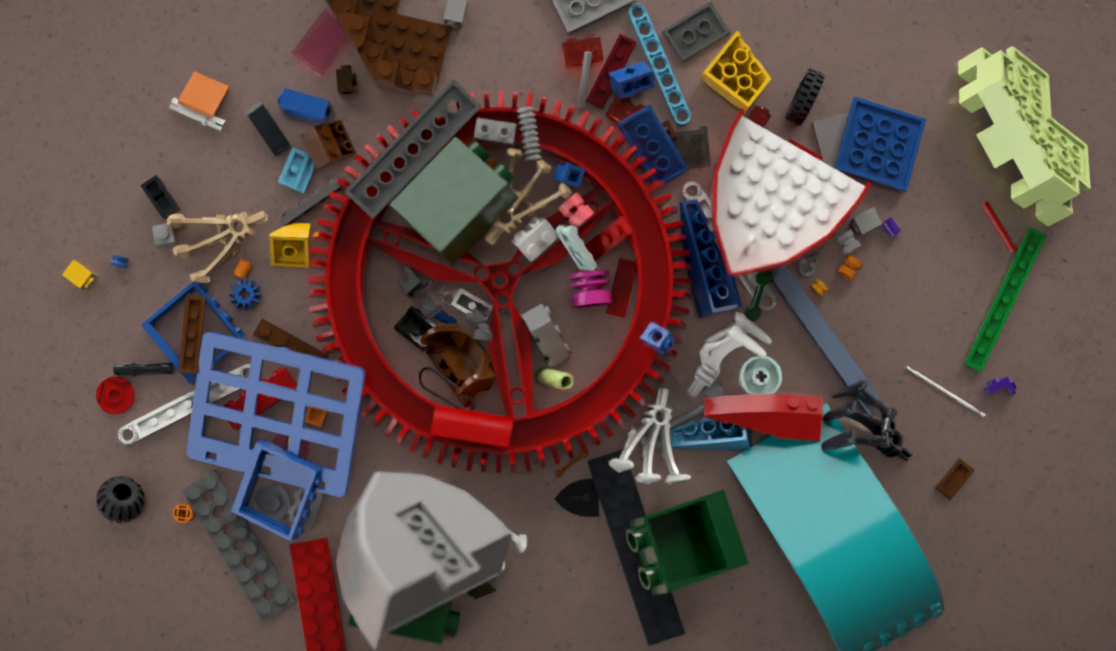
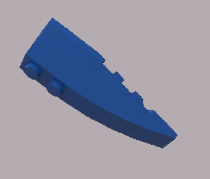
M698 200L681 202L680 221L682 220L683 223L681 234L686 235L687 238L682 244L683 250L689 249L690 255L685 257V262L691 264V270L687 271L688 278L692 279L691 289L699 318L742 307L735 278L728 273L721 251L714 240V232L709 230L707 226L708 220Z

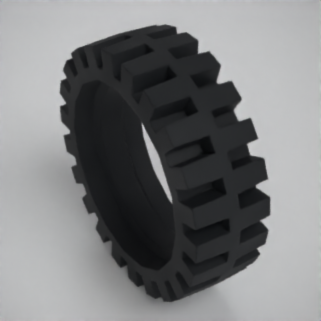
M812 68L807 70L790 103L785 119L799 126L804 123L820 92L825 79L824 74Z

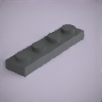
M344 176L334 177L326 188L320 187L314 192L315 195L310 199L306 197L301 200L297 208L294 210L290 208L285 211L280 220L285 226L294 223L330 198V191L337 193L343 189L336 181L338 178L345 180L346 178Z

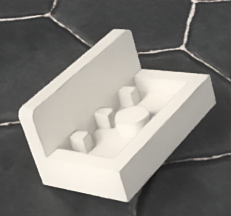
M538 215L531 219L523 230L517 232L511 242L532 262L558 238V235L547 220Z

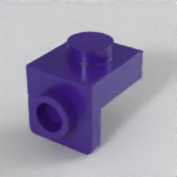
M996 377L988 381V386L984 388L987 395L1005 387L1009 396L1016 394V385L1008 377H1003L1000 380Z

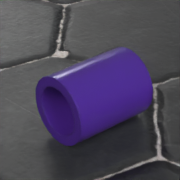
M892 217L881 225L890 238L901 231Z

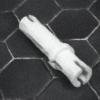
M172 99L171 103L174 104H170L169 109L193 118L204 126H211L220 132L224 130L225 127L221 125H226V120L216 116L212 119L178 104V99Z

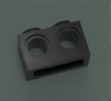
M157 175L140 185L163 219L166 220L170 215L181 209Z

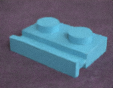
M292 147L278 183L304 193L315 168L310 155Z

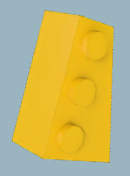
M737 30L703 72L700 80L739 110H745L744 113L746 114L771 81V77L759 60L752 54L748 44H745Z

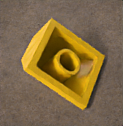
M290 223L270 233L271 266L309 268L311 224Z

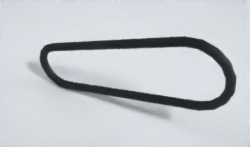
M428 366L421 369V371L419 372L418 379L421 387L424 390L435 395L436 397L447 402L448 404L454 406L455 408L463 409L458 405L452 403L451 401L447 400L446 398L440 396L439 394L433 392L432 390L426 388L422 383L421 376L424 370L429 369L436 373L438 376H440L442 379H444L446 382L451 384L456 389L460 387L455 385L453 382H451L449 379H447L445 376L440 374L432 367ZM467 394L465 396L471 400L472 407L470 410L473 411L475 407L474 399Z

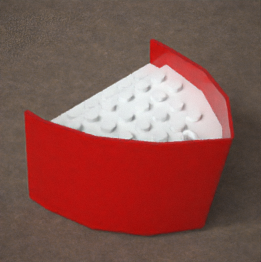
M741 109L731 125L710 184L712 230L728 273L735 276L780 270L820 251L851 217L872 183L867 182L865 186L823 163L821 161L822 156L792 139H789L787 142L743 117L745 110Z

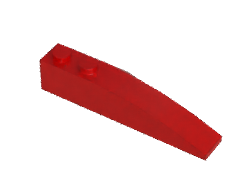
M744 394L704 398V417L726 424L739 425L738 427L743 429H753L757 433L774 435L778 439L820 441L823 397L788 394Z

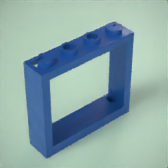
M193 281L141 324L178 370L180 357L154 325L186 299V295H191L197 291L201 297H206L208 306L233 336L244 339L245 333L239 326L235 328L232 325L231 321L233 319L226 311L222 313L218 308L221 306L214 296L210 298L206 292L209 290L203 283L198 284ZM223 350L214 358L213 367L232 352ZM181 373L189 384L193 385L196 382L197 374Z
M263 439L255 443L231 512L292 541L301 537L304 532V522L311 513L309 508L317 497V492L313 491L315 485L321 484L322 474L319 473L320 469L311 465L317 464L301 456L297 459L287 454L288 450ZM265 452H269L312 473L292 528L248 506L259 477L256 476Z

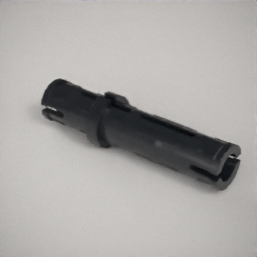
M131 361V363H114L113 372L114 375H131L132 377L145 374L172 375L173 363H136V361Z

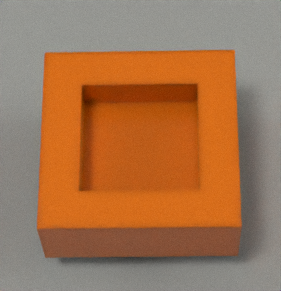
M308 406L305 422L322 428L328 411Z

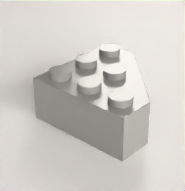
M540 304L522 314V320L549 369H552L570 359L569 354L572 352L567 343L563 344L560 338L562 333L557 324L554 326L552 322L553 315L548 306L544 307L543 304Z

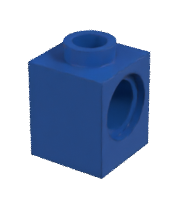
M652 322L640 337L646 346L664 356L673 347L675 338L668 330Z

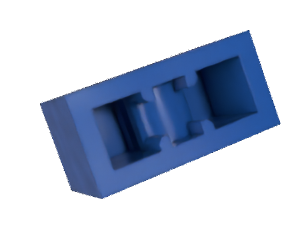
M643 61L609 73L611 90L620 99L655 87L653 70Z

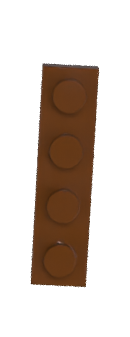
M186 295L179 373L198 374L206 297Z
M263 318L253 333L254 336L274 347H285L290 351L328 359L329 355L323 356L321 350Z

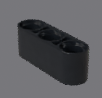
M261 101L245 111L275 157L291 147Z

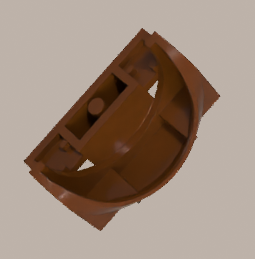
M457 322L435 326L423 335L420 343L423 346L429 345L426 354L440 374L460 387L456 389L447 382L464 407L471 406L472 404L471 400L465 395L469 394L474 399L478 392L490 390L496 378L490 369L492 361L481 343L473 339V335L463 331Z

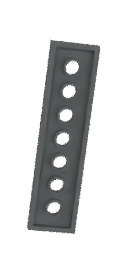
M453 79L344 192L373 219L480 109L481 105ZM451 101L459 103L460 108L457 112H451L448 109V104ZM443 115L446 118L444 126L440 127L435 124L436 116ZM424 129H429L432 132V138L428 141L423 140L421 137V132ZM411 143H415L419 147V151L415 155H411L407 151V147ZM397 157L405 160V166L401 169H397L394 166V160ZM384 171H388L392 176L391 181L388 183L380 180V174ZM371 185L376 186L378 189V194L375 197H370L366 193L367 188Z
M216 470L182 490L263 622L296 601L247 520L231 512L235 501ZM207 491H211L214 495V499L211 502H206L203 498L204 493ZM217 507L222 508L224 511V515L220 519H217L213 514ZM226 524H232L234 527V532L231 535H227L224 532ZM237 540H241L244 543L242 551L234 549V543ZM248 556L252 557L255 562L251 568L244 565V559ZM257 573H262L265 577L262 584H257L254 581V576ZM268 589L273 590L275 593V597L271 601L264 597V593Z

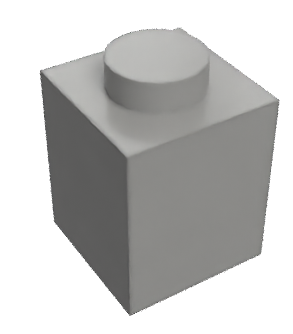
M447 0L443 18L447 26L453 28L463 27L467 1Z
M874 207L851 219V227L854 233H858L859 236L882 225Z
M167 223L152 226L154 241L157 247L178 244L175 228L170 227Z

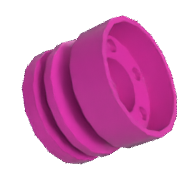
M580 270L569 275L570 280H578V282L570 284V288L579 289L580 291L571 295L573 308L612 304L611 290L602 289V286L610 284V280H601V278L610 275L609 270Z

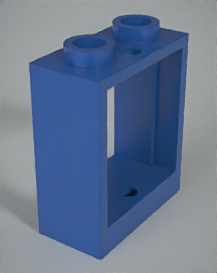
M284 88L283 93L280 92L277 101L283 113L321 124L328 123L332 110L328 100Z

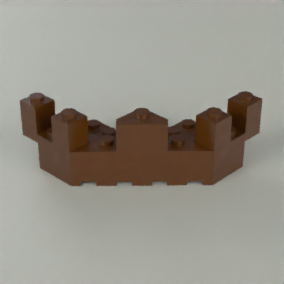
M325 0L378 88L416 96V93L433 97L436 82H439L452 29L451 26L397 14L400 0Z

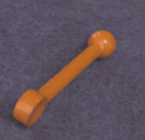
M581 452V455L563 469L557 470L555 476L557 478L562 477L563 473L580 459L586 458L588 452L585 454Z

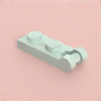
M559 225L556 233L579 269L594 271L597 264L584 246V242L577 235V227Z

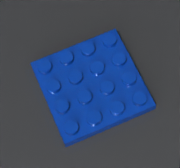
M853 97L834 169L906 192L926 119Z

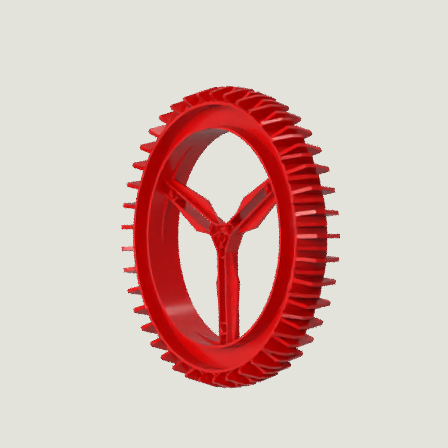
M499 90L498 107H490L489 91H484L485 108H480L407 184L417 177L455 137L466 147L475 140L484 149L512 148L525 150L523 149L524 143H522L523 137H521L523 133L520 131L522 127L519 125L521 120L518 119L520 114L517 113V110H519V93L513 92L512 108L504 107V91ZM474 92L469 93L474 98ZM528 93L526 107H532L533 93ZM546 96L541 98L539 112L533 111L535 114L534 120H536L535 126H537L535 130L538 132L536 136L539 138L537 142L540 144L538 149L541 150L539 154L553 158L563 164L569 163L585 169L583 176L595 187L581 197L584 200V206L593 205L596 211L592 218L578 228L577 235L582 240L612 209L618 218L623 216L633 230V233L628 236L633 250L637 275L636 303L632 322L624 343L614 360L601 376L585 390L557 405L533 411L531 335L512 301L521 276L557 264L569 253L561 240L525 269L519 261L524 256L519 249L510 262L483 265L467 251L459 260L476 266L473 270V276L398 248L402 237L437 251L414 229L381 221L389 204L399 192L372 219L349 196L346 198L330 191L329 197L341 205L342 208L340 210L333 205L324 204L323 210L337 217V220L332 222L318 218L317 224L332 231V235L319 231L315 232L313 236L316 240L328 243L329 247L328 249L310 247L311 254L327 258L326 262L313 260L308 265L310 269L325 271V276L307 277L309 284L325 286V289H312L308 292V297L326 298V303L309 307V311L314 314L328 313L326 317L316 318L312 321L314 328L331 325L332 329L315 337L317 342H329L334 339L336 343L326 345L321 350L323 356L340 351L341 356L333 361L360 367L365 371L362 401L370 397L372 402L361 415L366 418L373 414L378 407L382 409L374 418L372 425L377 428L390 416L393 420L387 427L384 435L389 437L396 431L399 424L402 425L404 428L396 440V443L399 445L404 442L410 432L415 433L416 436L409 449L412 453L417 450L423 438L427 439L428 442L422 456L428 459L435 443L441 445L436 463H443L448 448L454 449L451 467L454 468L457 467L461 451L468 453L466 471L472 470L474 454L482 455L481 472L485 473L488 455L496 456V473H501L502 456L510 455L511 473L516 472L515 455L524 454L526 472L531 471L529 453L533 452L538 453L540 466L545 468L542 450L551 449L554 462L558 465L560 464L556 450L558 445H564L569 459L575 458L569 441L576 439L584 454L588 452L581 437L586 432H588L596 446H599L601 441L593 429L598 425L609 438L613 437L614 434L605 420L611 417L621 429L624 428L626 425L615 411L620 408L628 417L634 419L637 415L625 402L630 398L640 407L644 408L647 404L640 395L635 393V390L639 388L645 394L653 397L656 392L643 382L644 378L648 377L659 384H662L664 381L660 374L651 370L652 365L668 372L672 367L657 358L659 352L646 346L640 337L651 322L666 330L668 327L685 330L687 325L685 322L670 317L671 315L686 316L690 312V309L673 305V300L690 301L691 294L686 291H674V288H684L692 285V279L674 278V273L691 270V264L686 262L673 264V260H680L690 255L689 249L671 250V246L685 242L687 240L686 235L676 234L668 237L669 233H673L683 226L682 220L664 224L663 220L676 214L678 210L675 206H669L659 212L658 208L664 206L672 199L670 193L653 199L651 196L664 187L665 184L662 180H657L648 187L645 186L657 171L655 168H652L638 176L636 172L647 162L645 156L639 157L630 166L628 162L632 159L638 148L634 145L620 156L617 152L627 138L622 135L617 138L611 147L607 145L615 128L611 126L601 138L596 137L595 135L603 121L599 118L594 121L589 132L584 128L590 115L589 112L585 111L578 124H573L571 121L576 106L571 105L564 120L559 118L562 101L557 100L552 115L546 114L545 110L548 101ZM455 101V102H456L457 111H458L459 108H460V105H459V103H458L457 101ZM417 110L412 111L414 118L419 115ZM444 116L438 119L435 117V124L440 127L444 126L446 118ZM404 117L399 119L405 129L409 125ZM477 118L516 124L514 144L508 145L476 140L474 134ZM389 125L386 128L390 133L392 139L395 140L398 137V134L393 129V127ZM424 129L421 132L423 140L428 141L432 138L431 130ZM380 134L375 136L378 143L385 150L389 146L387 141ZM411 143L408 145L407 151L409 154L415 155L418 153L419 147L417 144ZM368 144L364 146V149L373 160L379 156ZM361 155L354 157V160L365 170L370 165ZM397 157L394 160V166L397 169L403 168L405 160ZM348 166L344 169L354 181L361 175ZM388 171L380 174L382 182L388 183L391 181L392 176ZM338 178L336 181L345 190L351 185L343 178ZM371 185L367 188L366 193L370 197H375L378 194V189L376 186ZM603 194L609 202L599 209V204L594 199ZM577 207L573 209L574 213L579 210ZM557 211L545 220L556 230L559 225H563L570 218ZM376 228L386 231L382 237L383 241L372 238ZM392 234L396 235L397 241L394 244H388L386 241L387 237ZM371 246L436 281L479 283L493 300L494 305L489 326L493 338L492 342H487L504 404L505 416L514 418L512 404L521 405L524 402L527 415L514 418L509 449L430 435L435 407L438 404L416 392L393 370L382 354L368 322L364 301V272ZM512 265L520 266L521 270L518 274H512L509 271ZM483 269L487 271V277L479 279L476 273ZM501 276L505 278L506 282L503 286H497L494 280ZM499 296H506L508 303L504 306L499 305L497 302ZM509 307L522 388L514 387L511 390L498 309L506 310ZM672 334L675 338L674 344H681L683 338ZM671 348L665 355L676 358L678 352ZM334 377L337 383L344 380L342 378ZM348 386L342 390L344 395H347ZM514 391L522 392L523 398L521 401L516 402L512 399Z

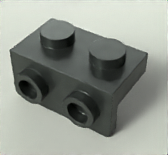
M410 306L405 315L394 326V329L424 352L429 345L423 346L420 340L428 330L438 326V324L424 316L421 310Z

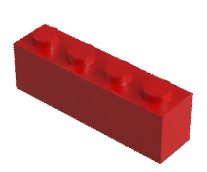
M281 367L271 373L272 377L268 380L265 378L261 380L297 390L298 386L288 369H282ZM247 390L239 395L241 398L235 402L231 400L223 405V407L244 411ZM259 394L256 415L262 414L283 399ZM228 421L233 430L237 431L241 428L242 424Z

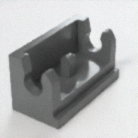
M406 266L403 270L409 279L404 278V281H402L397 276V281L404 289L405 295L410 297L423 285L410 268Z

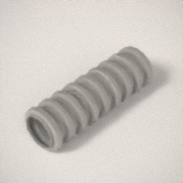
M523 107L517 110V113L520 114L518 119L521 120L519 125L522 127L520 131L523 133L521 137H523L522 143H524L523 149H525L524 155H526L525 161L527 162L542 159V156L539 155L541 150L538 149L540 144L537 142L539 138L536 136L538 132L535 130L537 126H535L536 120H534L533 107Z

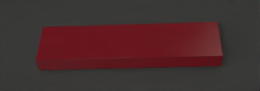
M619 34L586 102L603 110L612 93L609 73L625 67L637 43L636 41Z

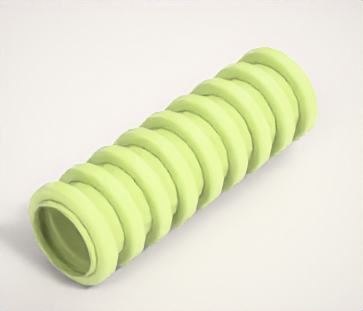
M540 367L534 374L537 383L549 387L569 390L573 385V377L565 372Z

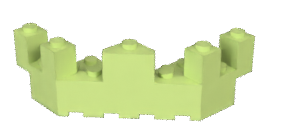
M1013 46L1006 49L1007 55L1001 50L992 55L981 47L958 61V74L961 79L969 83L959 89V103L971 113L985 106L994 125L976 134L994 168L1014 159L1024 178L1011 184L1012 201L1022 208L1035 203L1036 218L1049 227L1073 214L1072 198L1079 195V188L1083 192L1091 189L1088 145L1051 117L1048 73Z

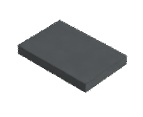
M711 1L662 30L681 63L730 35L729 29Z

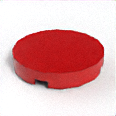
M111 376L99 384L96 390V400L103 411L109 414H121L132 407L135 401V391L133 385L128 380L119 376Z

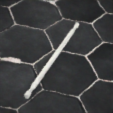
M908 366L906 367V370L912 372L917 377L921 378L925 382L929 383L930 385L947 394L951 398L960 402L964 406L968 407L974 412L979 413L982 417L986 416L985 413L980 412L977 408L973 407L964 400L955 396L951 392L947 391L943 387L939 386L930 379L921 375L917 371L912 370Z

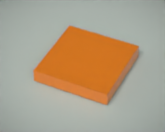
M194 71L178 99V104L213 119L229 91V86Z

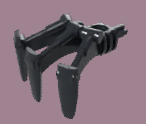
M859 380L857 383L837 391L832 396L836 399L854 395L866 405L872 415H866L855 410L857 401H850L825 413L823 421L848 417L864 425L874 436L854 437V430H847L825 440L821 444L822 450H837L851 447L854 444H862L875 447L888 458L899 455L905 461H908L909 457H912L913 453L903 446L905 436L895 428L896 421L894 417L897 415V410L893 407L888 408L865 390L869 380Z

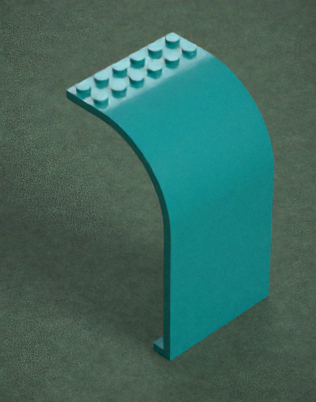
M828 404L823 405L824 415L828 411H831ZM822 417L820 441L785 440L771 435L727 460L730 470L737 477L808 591L838 651H876L881 647L885 648L891 645L896 638L905 637L909 634L910 630L915 627L920 628L926 624L927 620L937 618L943 614L945 608L942 593L924 553L903 517L856 446L852 445L851 447L830 451L822 450L821 444L825 440L845 432L838 419L823 421Z

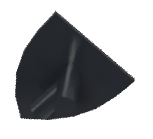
M592 478L578 480L569 484L554 499L562 508L572 514L584 517H599V497Z

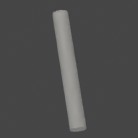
M589 51L584 52L577 106L580 109H585L592 58V52Z

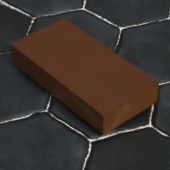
M958 458L935 486V489L951 500L973 473L974 469Z

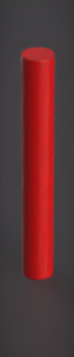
M989 202L983 203L981 206L1009 251L1013 253L1018 250Z

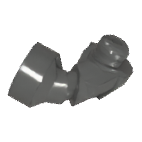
M477 309L474 310V313H467L466 321L478 327L473 333V339L492 342L493 334L490 332L487 316Z

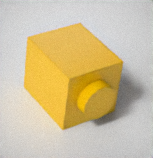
M74 259L62 273L64 277L82 290L88 289L94 282L95 274Z

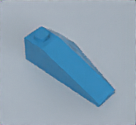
M703 418L671 429V447L673 449L747 450L752 447V431L749 428L743 429L738 427L739 425L732 423L726 424L709 418Z

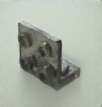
M700 126L698 130L675 132L678 137L672 140L687 167L689 169L710 167L711 158L707 126Z

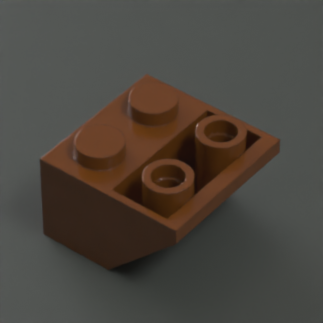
M342 120L314 126L301 135L316 170L330 167L357 154Z

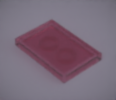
M326 8L291 54L320 76H323L350 40L334 14Z

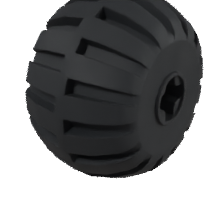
M115 476L106 480L100 486L96 496L98 510L107 520L116 521V523H122L123 521L127 523L135 519L142 512L145 505V495L141 485L134 481V479L130 477L126 479L125 476H119V478Z

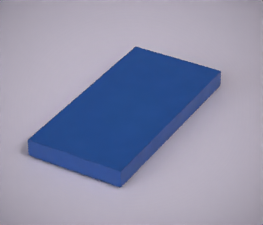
M650 104L617 123L622 134L627 138L626 140L630 147L635 145L638 148L635 153L637 159L643 156L647 159V162L642 166L645 172L652 168H655L657 171L652 179H650L652 183L662 180L666 184L689 171V168Z

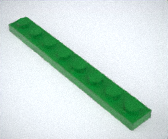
M1032 227L1027 229L963 363L964 365L982 372L1047 237L1046 234Z

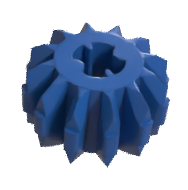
M244 278L243 285L240 280H237L238 287L231 286L235 292H230L229 296L235 298L230 302L232 304L237 303L236 309H240L243 305V311H247V306L249 305L253 310V302L258 305L260 304L256 297H262L261 293H256L261 289L260 286L254 287L255 281L253 280L248 285L247 278ZM244 290H246L250 294V296L247 297V299H244L241 296V293H244Z

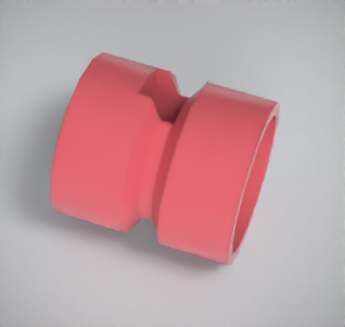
M575 193L558 209L565 217H569L571 225L576 226L578 229L592 218L595 213L588 205L584 206V200L578 193ZM577 207L579 210L574 213L573 209Z

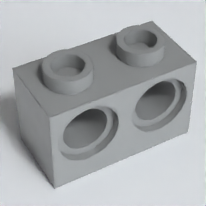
M477 118L474 138L476 140L513 145L516 124Z
M297 487L294 495L296 499L295 505L290 506L287 514L290 517L289 522L294 523L306 488ZM317 492V497L309 508L311 513L308 519L305 520L304 527L313 528L325 493Z

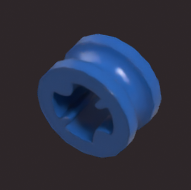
M112 255L113 261L110 262V265L127 268L126 262L129 261V258Z

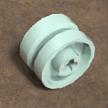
M760 356L752 357L739 370V386L745 394H773L782 383L781 368L775 360L768 356H765V358ZM761 374L763 376L762 381L756 379V375Z

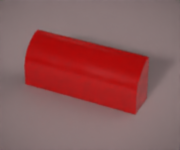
M436 405L430 435L509 449L514 418Z

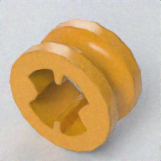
M816 279L815 284L812 283L810 285L820 297L824 296V292L829 291L827 286L819 279Z

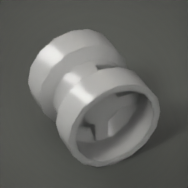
M852 229L835 239L838 244L843 246L842 251L845 255L861 246L859 240H855Z

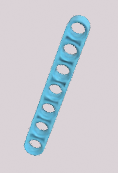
M634 4L629 10L630 20L674 122L677 125L684 126L688 124L691 118L688 106L645 7L641 4ZM640 8L643 11V15L640 18H635L632 15L633 9ZM647 25L650 28V33L642 35L639 31L641 26ZM653 42L658 46V49L655 52H649L647 45ZM655 61H664L665 67L661 70L656 69L654 66ZM663 78H671L672 85L670 87L663 86ZM676 94L680 97V102L672 104L669 101V97ZM685 112L687 120L680 122L677 119V114Z

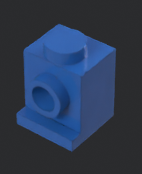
M557 163L552 178L579 188L585 169L569 163H565V166Z

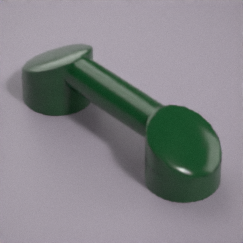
M770 271L758 272L756 275L757 287L751 306L745 310V316L750 321H756L761 317V309L758 305L764 286L773 279Z

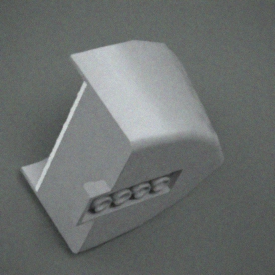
M375 472L345 520L336 558L343 600L364 636L374 649L377 650L379 649L382 635L485 581H488L493 588H496L512 539V533L499 518L462 489L423 474Z

